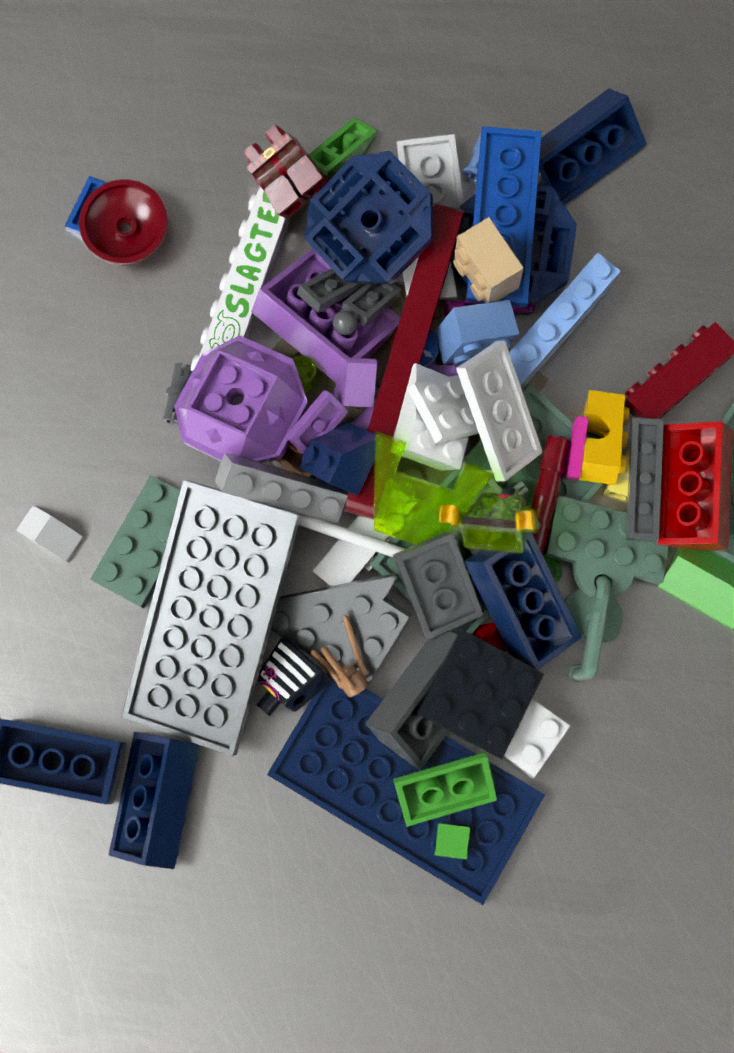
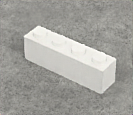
M389 478L385 484L375 520L358 516L348 529L389 542L401 525L406 523L417 511L418 500ZM339 539L313 570V574L328 587L359 581L360 579L358 578L365 569L369 572L373 569L369 563L379 552Z

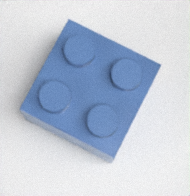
M510 300L453 308L435 330V335L443 364L455 363V366H460L496 341H505L507 348L510 347V343L519 335V330Z

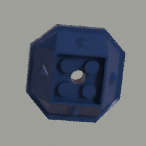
M391 151L353 156L310 200L304 240L344 282L391 285L434 242L433 194ZM373 217H378L377 224L368 228L369 221Z
M537 185L528 295V303L536 304L567 285L577 223L560 201V197L555 189ZM476 194L459 207V209L465 211L458 236L473 227ZM453 251L451 258L452 269L468 286V277L466 275L461 276L454 265L455 251Z

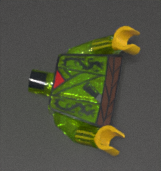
M505 487L501 493H482L474 504L463 511H459V507L455 505H440L439 522H449L453 526L461 527L465 548L523 553L526 533L534 534L540 528L535 511L530 507H526L525 497L519 495V492L513 487Z

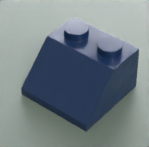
M348 422L312 439L309 447L303 453L299 468L333 486L358 496L384 439Z

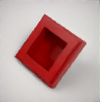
M495 623L479 625L472 633V635L506 652V646Z

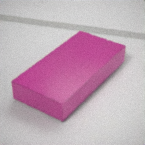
M577 416L573 421L570 439L571 446L565 474L566 480L577 481L580 478L589 417Z

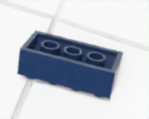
M608 88L541 137L537 185L553 187L559 195L560 201L565 205L647 145L628 95Z
M527 530L490 544L464 561L509 654L514 658L539 670L582 638L531 531Z
M134 732L109 856L143 866L175 869L182 830L186 820L188 800L192 791L195 765L198 760V744Z

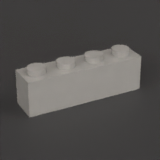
M227 453L223 455L215 479V483L222 493L268 504L338 524L348 497L342 489L325 481Z

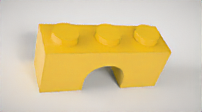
M589 390L583 417H589L587 432L594 433L600 436L601 439L585 438L581 473L578 480L615 485L618 474H624L626 456L621 455L622 449L626 448L628 431H623V425H627L629 408L624 407L625 395Z

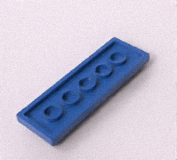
M482 126L473 226L489 217L523 267L519 289L499 301L510 300L511 306L527 307L542 131ZM468 279L466 302L484 303L483 300L478 301L470 288L472 283Z

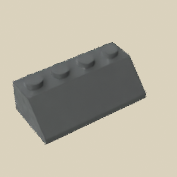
M449 631L426 641L365 723L381 743L419 770L424 767L449 732L416 714L457 635Z

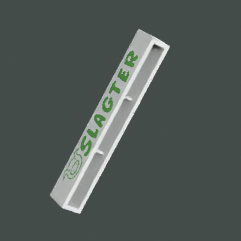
M259 187L257 194L253 193L250 198L248 210L251 212L248 220H243L240 226L239 237H241L239 246H234L229 259V263L232 265L229 274L224 273L220 283L222 293L219 301L215 300L213 302L210 317L213 318L210 327H205L200 341L203 346L200 355L196 354L193 358L191 371L194 370L203 353L239 335L249 339L256 319L251 310L260 288L269 282L291 217L286 219L277 214L272 206V202L261 187Z

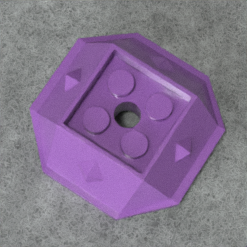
M239 335L201 355L177 399L174 409L182 441L185 445L219 461H222L224 453L264 463L282 459L290 444V441L285 436L304 415L310 405L293 359ZM236 396H244L240 404L231 405L232 400Z

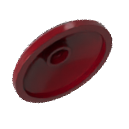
M128 179L110 181L95 189L84 202L79 217L80 233L87 248L97 258L114 265H131L150 257L161 246L168 228L166 208L159 195L144 183ZM125 227H132L129 233L122 232Z

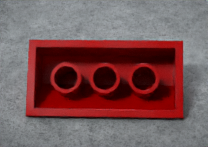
M723 421L663 425L660 524L657 545L698 551L729 550L733 430Z

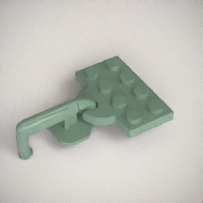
M150 475L90 580L137 606L145 608L155 590L180 494L179 489Z
M558 495L550 522L552 530L549 532L544 556L573 563V576L579 589L568 595L564 601L581 637L587 638L582 665L575 664L569 669L570 679L574 682H580L596 676L602 642H610L616 639L620 633L623 610L614 597L622 595L631 586L633 578L654 584L663 583L669 547L657 545V542L626 540V512Z

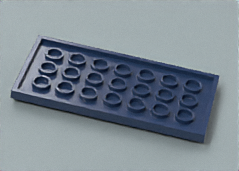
M327 673L332 681L311 699L267 775L483 905L545 794L489 762L497 801L406 826L393 779L477 754L445 736L421 770L415 768L381 743L365 724L383 701V698L366 688L355 696L348 697L343 688L340 689L335 680ZM438 823L470 827L467 859L435 856Z

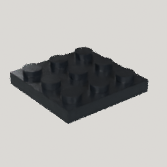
M460 629L416 714L493 756L503 759L544 673Z

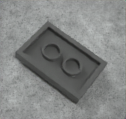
M450 530L393 554L421 630L427 640L483 616L456 540Z

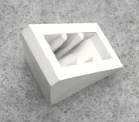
M35 506L31 507L16 530L68 562L84 538Z

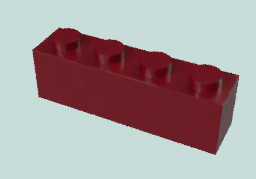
M716 322L709 328L705 325L701 326L691 336L693 341L686 347L683 344L679 345L670 353L669 357L671 360L664 366L658 363L647 373L649 377L647 381L642 385L636 382L625 392L627 398L625 399L624 407L629 408V413L634 418L661 419L734 356V341Z

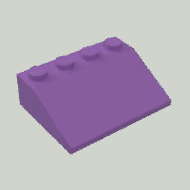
M312 248L260 288L251 312L337 383L346 358L371 359L398 329L401 317L388 307L366 327L357 322V327L352 333L348 335L339 334L333 327V318L341 311L343 302L350 296L317 313L297 294L301 284L331 269Z

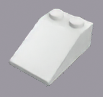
M415 363L410 374L390 452L440 471L460 469L468 436L435 443L408 392V389L414 383L448 376Z

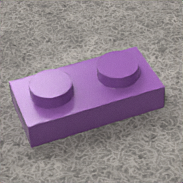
M324 390L285 437L303 454L309 447L312 439L334 430L348 411L330 392Z

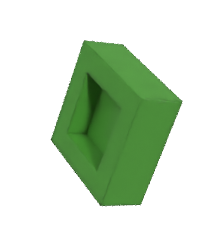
M438 823L435 856L467 859L470 827Z

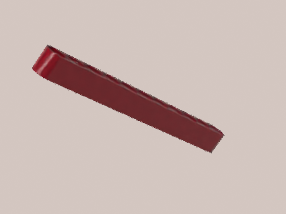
M437 202L434 204V242L418 258L367 430L383 438L384 441L359 495L356 496L349 492L345 512L375 520L394 456L390 449L413 364L417 363L420 365L462 224L465 211L463 209Z

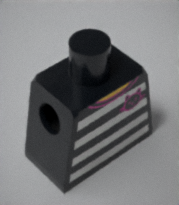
M281 637L259 672L257 681L267 692L256 705L268 716H271L280 704L296 712L325 688L332 679L292 643Z

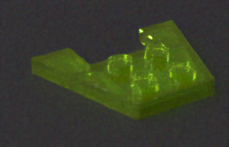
M375 432L373 529L376 532L413 544L421 543L442 534L453 525L449 522H439L440 505L458 506L459 515H462L495 475L491 470L464 462L455 487L452 490L398 472L396 470L406 442Z

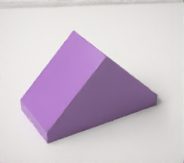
M346 358L333 396L343 406L374 407L377 360Z

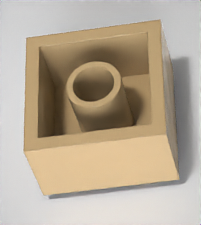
M489 217L457 236L456 249L454 250L455 260L453 262L461 276L466 275L472 283L470 288L478 301L483 300L484 303L497 302L519 289L523 267Z

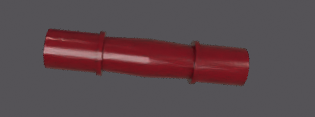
M547 436L541 465L538 467L541 471L530 511H535L536 530H524V532L527 530L532 532L543 557L549 532L552 530L550 522L558 499L561 477L566 473L565 466L571 446L570 440L557 436Z

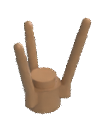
M344 615L343 621L357 667L349 664L342 668L326 647H322L321 652L328 662L316 650H312L311 655L335 680L339 688H343L346 695L352 697L368 686L369 683L365 676L369 674V671L364 665L349 617Z

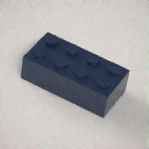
M0 718V784L105 805L113 804L126 743Z

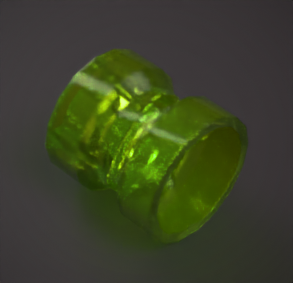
M304 355L293 357L292 359L295 362L300 379H304L301 380L304 391L307 392L316 385V366L309 357Z

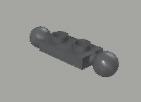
M403 273L391 285L365 284L343 302L341 311L333 318L334 329L339 334L348 335L356 329L357 322L366 327L400 298L401 291L405 288Z

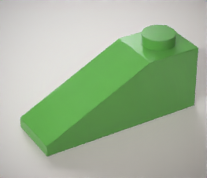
M353 117L314 149L309 156L328 180H330L351 157L364 153L377 135V130Z

